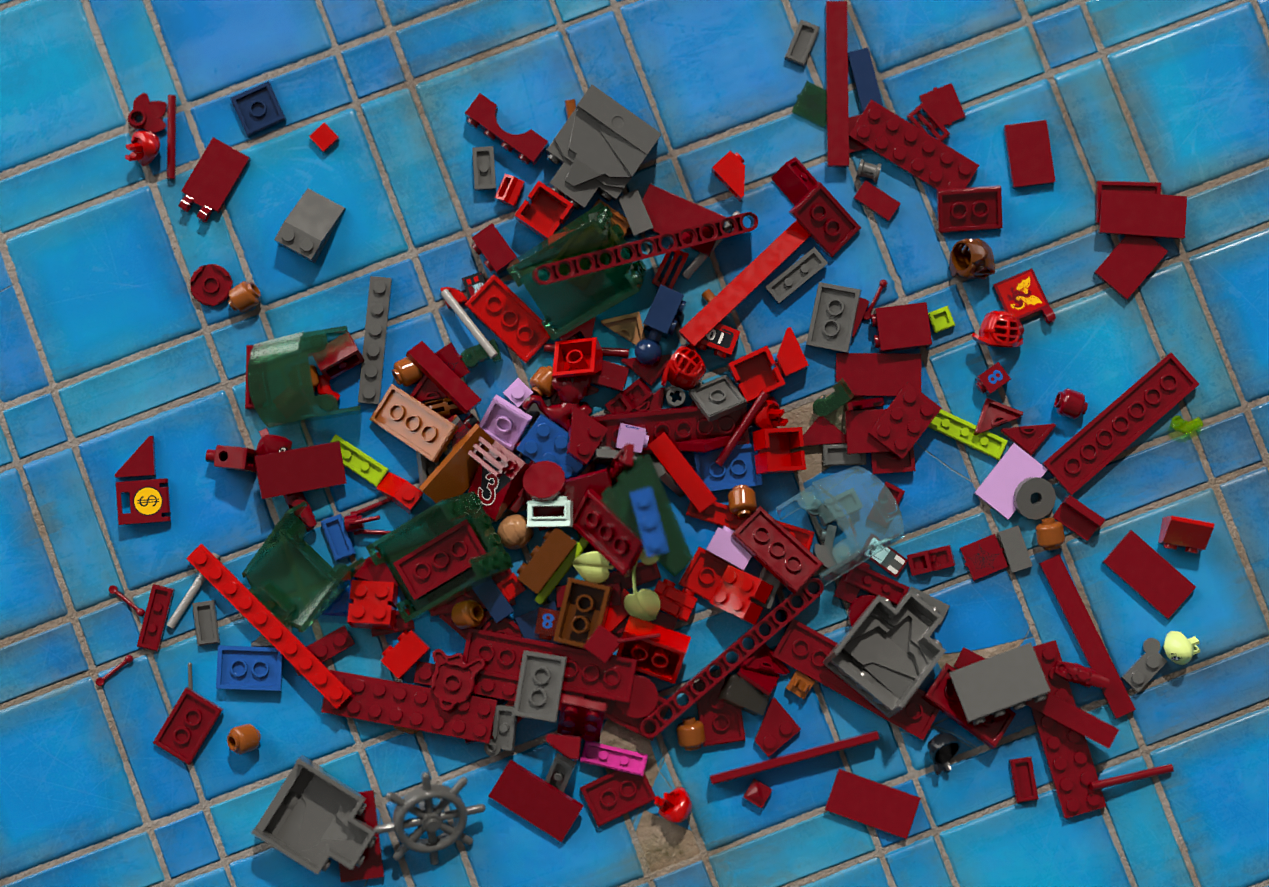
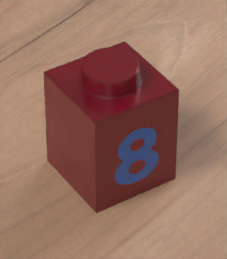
M997 362L975 378L977 381L975 385L982 394L985 393L988 396L1011 378L1001 364Z

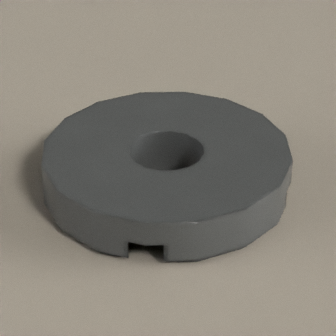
M1040 477L1024 479L1019 483L1014 492V506L1016 510L1028 519L1037 520L1044 518L1051 512L1056 500L1055 490L1051 483ZM1037 492L1038 500L1032 504L1030 501L1031 495Z

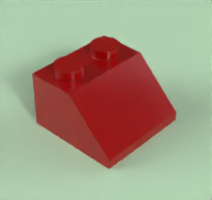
M597 337L555 341L552 377L562 378L591 375L602 370L603 351Z
M1177 516L1163 517L1158 543L1164 544V548L1177 550L1178 546L1185 548V552L1198 554V550L1206 549L1214 529V523Z

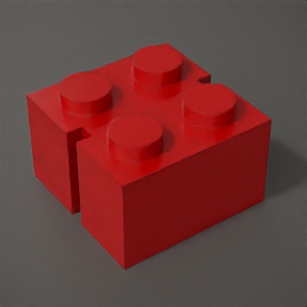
M538 181L528 195V199L532 204L530 205L525 200L514 216L518 222L551 243L561 229L560 222L564 224L575 208L573 203Z
M764 346L728 363V369L735 383L740 382L738 390L746 399L747 404L756 400L761 391L769 394L785 386L778 367L773 368V370L771 369L775 365V361L768 346Z
M802 427L766 428L752 432L754 451H758V454L755 455L756 474L794 473L806 470L805 451L790 453V449L804 446Z
M728 565L720 580L723 585L722 587H717L710 604L755 625L763 607L750 601V599L753 597L765 604L773 586L753 575Z
M351 580L350 600L352 603H349L347 623L352 628L394 630L396 610L393 607H397L398 587L394 582Z

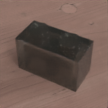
M735 673V675H727L718 699L754 716H763L771 693L769 696Z

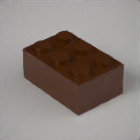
M557 527L554 530L550 528L543 536L545 542L541 547L537 545L530 553L532 559L528 564L524 562L516 572L519 574L517 579L536 594L541 592L577 545L575 540Z
M568 577L553 641L584 648L583 646L599 624L603 627L605 626L614 588Z

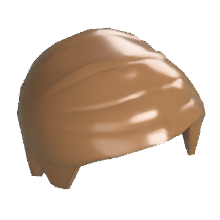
M520 514L506 517L501 521L497 529L500 543L512 550L526 546L534 534V527H527V517Z

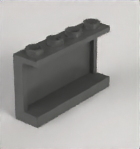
M1031 642L949 672L948 675L965 713L967 723L973 722V725L985 722V717L993 715L994 718L1006 714V709L1013 707L1014 710L1023 708L1027 706L1026 702L1033 699L1035 703L1042 701L1050 693L1049 686Z

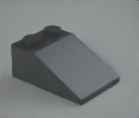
M308 188L284 221L274 240L279 245L315 264L345 208Z

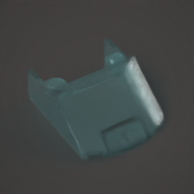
M858 465L812 482L810 487L776 507L778 517L782 520L800 508L811 511L825 504L846 536L844 540L837 543L833 548V556L837 564L820 574L823 586H826L904 537L903 519L894 496L877 476Z

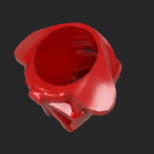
M991 311L987 313L981 323L979 335L972 333L971 336L973 340L985 346L1018 347L1023 344V338L1019 339L1021 332L1017 318L1013 313L1006 311Z
M684 344L676 350L663 371L662 386L665 387L668 380L671 385L689 391L701 381L706 373V366L700 355L696 352L695 347L693 348L690 344Z

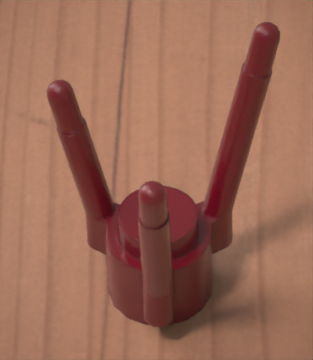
M387 498L358 511L350 512L348 516H344L347 533L354 532V535H392V531L361 529L365 527L364 523L379 520L380 516L363 518L360 515L389 503L391 500Z

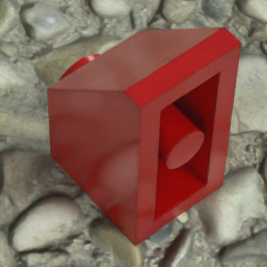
M730 150L712 167L711 172L741 202L744 198L745 165L743 163L745 161L737 152L734 154Z
M791 327L786 329L774 365L778 367L784 378L809 366Z
M391 472L385 476L376 488V490L409 514L412 513L423 499L422 491L407 480Z

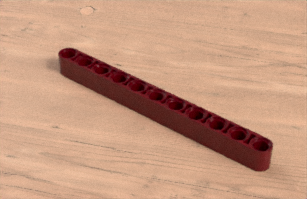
M745 212L541 265L533 270L532 279L538 285H546L746 233L758 226V218L752 212ZM744 217H748L751 221L749 228L743 225ZM724 222H728L731 226L729 233H725L722 229ZM704 227L709 228L711 231L708 239L702 235ZM684 232L688 233L691 237L688 244L682 240ZM664 237L670 240V247L668 249L662 247L661 241ZM643 243H647L650 246L648 254H644L641 251ZM623 248L628 249L630 252L627 260L623 259L620 255ZM602 253L609 256V263L607 265H603L600 262ZM581 259L588 261L589 267L587 270L580 268L579 262ZM561 264H565L568 267V274L566 276L559 273L558 268ZM540 269L548 273L546 281H541L538 278Z
M811 578L795 595L791 593L645 717L639 725L640 733L648 738L660 733L816 600L824 590L822 581ZM813 582L818 586L816 594H811L808 591L809 583ZM794 596L801 598L802 605L800 608H795L792 605L791 601ZM778 610H782L786 615L783 622H779L775 618V613ZM761 624H766L769 627L770 631L767 636L760 634L759 626ZM745 638H750L753 641V647L750 650L745 649L742 645ZM730 651L737 655V660L734 664H730L726 660V655ZM713 665L718 666L721 670L717 678L710 675V668ZM697 679L702 680L704 683V689L701 692H697L693 688V683ZM681 693L688 697V702L684 706H680L677 703V696ZM664 707L669 708L672 713L668 720H663L660 716V711ZM648 721L655 725V730L651 734L645 733L643 729L644 724Z

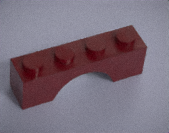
M479 93L465 112V116L468 119L467 123L476 129L478 126L485 131L484 135L493 141L496 138L502 143L501 147L510 153L512 151L519 155L518 159L526 165L531 163L535 166L549 147V142L532 129L523 134L505 132L497 123V105Z

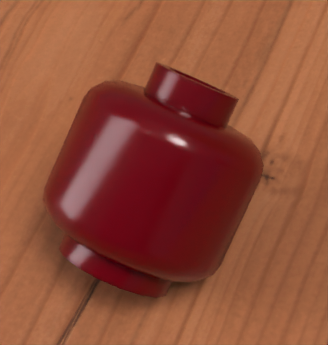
M1067 388L1057 394L1054 407L1057 408L1059 415L1077 419L1081 414H1085L1088 403L1085 402V395L1083 393Z

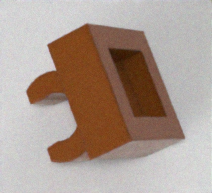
M796 670L786 689L805 699L815 681Z

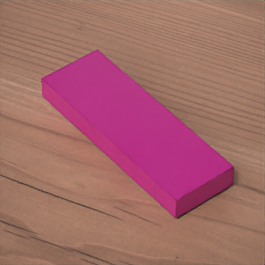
M585 741L580 761L644 777L649 756L609 745Z

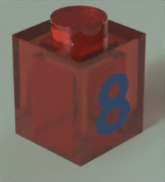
M539 607L535 633L539 634V638L552 639V636L555 635L560 611Z

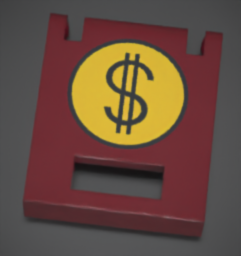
M168 478L116 482L118 524L132 525L171 521L169 516L162 517V513H171L169 487H160V484L168 483ZM122 493H130L131 513L123 514Z

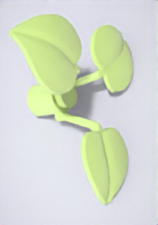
M644 548L639 559L644 564L651 565L660 559L661 554L647 558ZM598 551L582 554L572 562L580 576L587 582L602 583L609 577L608 569L614 568L612 564L609 565L610 562ZM637 561L632 570L634 594H629L625 597L624 606L631 616L645 621H653L660 610V598L650 589L637 591Z

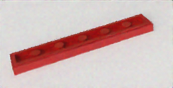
M690 501L686 513L687 516L722 527L726 526L735 531L748 519L739 518L730 512L728 505L718 502L712 503L700 513ZM777 521L802 545L810 550L815 532Z

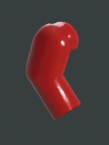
M319 375V385L316 386L318 394L336 404L340 394L331 390L330 382L326 380L324 375Z

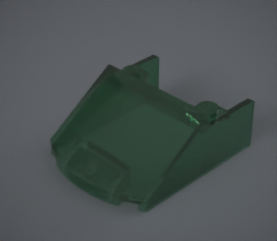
M347 326L310 332L303 331L254 344L248 364V386L255 410L268 428L362 413L360 406L339 409L337 399L333 395L323 394L315 396L308 354L323 351L327 346V338L347 333Z
M305 501L285 512L242 573L243 578L247 577L252 587L249 589L250 592L286 627H295L299 629L298 632L307 630L350 585L351 579L366 561L362 557L349 566L339 563L332 568L304 540L307 529L298 517L307 506Z

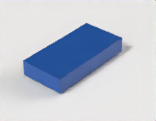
M342 514L321 521L335 561L356 554L349 533L346 531Z

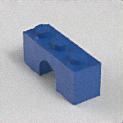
M648 487L630 492L647 558L669 552L652 488Z

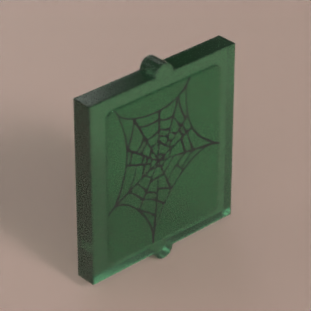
M806 81L801 93L797 95L798 99L791 112L825 128L827 124V90Z

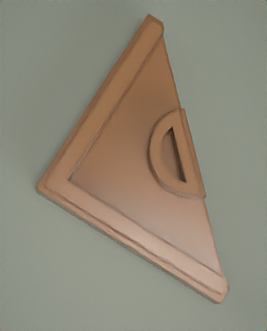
M640 312L601 320L602 325L634 345H637L640 340L645 338Z

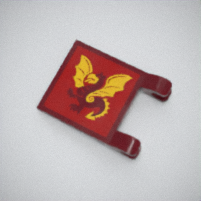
M1032 268L993 285L1004 311L1013 313L1017 318L1021 335L1025 331L1019 321L1022 318L1042 310L1047 324L1054 322L1056 319Z

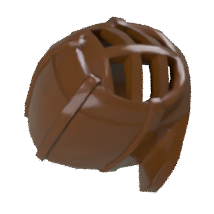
M978 238L963 239L955 243L949 260L952 277L959 275L965 279H986V277L995 274L994 256L991 247Z

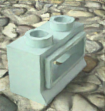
M555 496L554 501H527V527H573V501L567 500V496ZM534 506H564V516L534 517Z

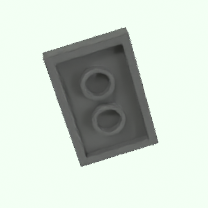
M819 282L806 345L849 353L862 290Z
M524 650L513 715L557 722L567 657Z

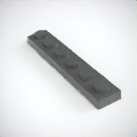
M370 276L362 355L365 361L361 365L358 403L376 405L380 403L392 278Z

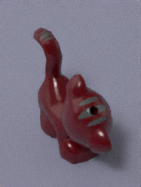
M590 375L554 378L552 386L562 400L561 403L547 406L541 396L531 395L524 400L522 407L528 410L533 403H536L539 410L547 418L568 432L571 426L572 414H570L572 407H577L587 415L592 412V408L587 402L580 403L587 395L588 387L591 384Z

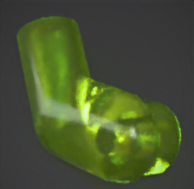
M1176 415L1172 418L1171 426L1178 432L1188 434L1202 427L1203 422L1200 417H1196L1188 422L1182 419L1181 416Z

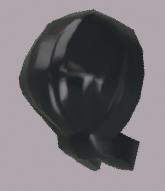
M951 733L937 734L928 742L927 748L934 762V771L937 775L942 770L947 774L951 771V766L948 762L960 749L959 740Z

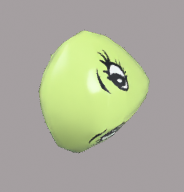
M1170 631L1167 634L1163 647L1167 657L1174 663L1185 665L1192 659L1193 655L1200 653V649L1196 646L1200 643L1195 636L1187 639L1178 631Z

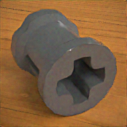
M861 159L856 177L862 176L877 182L881 164L875 165L864 162V159Z
M672 387L668 390L666 395L668 405L676 408L684 404L685 393L681 388ZM677 392L681 401L677 400L674 403L670 395H675Z

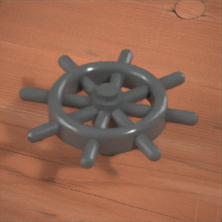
M424 772L421 775L422 786L410 791L403 798L393 792L387 793V800L397 805L393 813V822L378 825L374 831L376 834L395 831L402 845L393 854L394 860L399 861L410 849L415 852L429 853L430 863L437 865L439 863L438 851L449 847L456 840L466 845L473 844V838L463 833L467 824V816L484 812L485 806L478 804L465 807L459 792L468 783L466 777H461L450 788L445 785L431 784L430 774ZM433 799H442L436 806L433 804ZM450 803L456 807L454 810L443 812ZM408 812L417 816L416 818L404 820ZM455 818L452 825L444 822L445 820ZM418 826L411 835L404 830ZM438 829L444 832L441 835L436 836V831ZM427 831L428 839H420L422 834Z

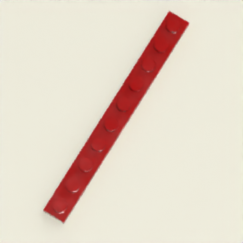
M202 543L186 558L336 709H339L353 694Z

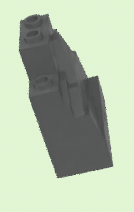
M591 85L546 150L547 158L557 165L558 163L562 164L549 183V186L556 193L573 203L576 210L579 208L583 210L597 190L600 191L599 195L610 202L612 199L615 202L662 134L597 87Z
M911 590L903 596L895 608L888 599L878 595L822 663L890 718L903 708L946 652L938 640L929 637L944 617L940 615V612L935 607L925 603L918 593Z
M303 755L297 759L290 774L257 826L251 832L317 875L321 870L326 871L331 863V860L328 859L329 857H332L351 870L355 865L359 867L365 858V855L362 854L366 847L371 848L377 839L374 836V828L355 817L356 814L360 816L367 806L364 803L366 797L324 771L323 767Z

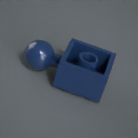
M660 285L643 323V329L650 332L648 338L640 340L635 347V357L640 363L653 365L661 358L662 348L659 342L662 337L667 339L668 335H673L678 322L675 319L677 315H682L686 306L684 294Z

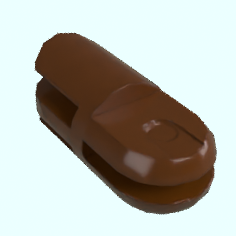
M448 397L423 403L446 419L455 414H464Z

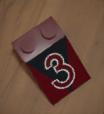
M495 440L492 445L509 458L512 463L500 478H497L480 464L466 499L497 522L523 488V476L530 466ZM490 449L487 451L493 458L504 465L505 461ZM483 456L482 459L497 472L500 470L494 463Z

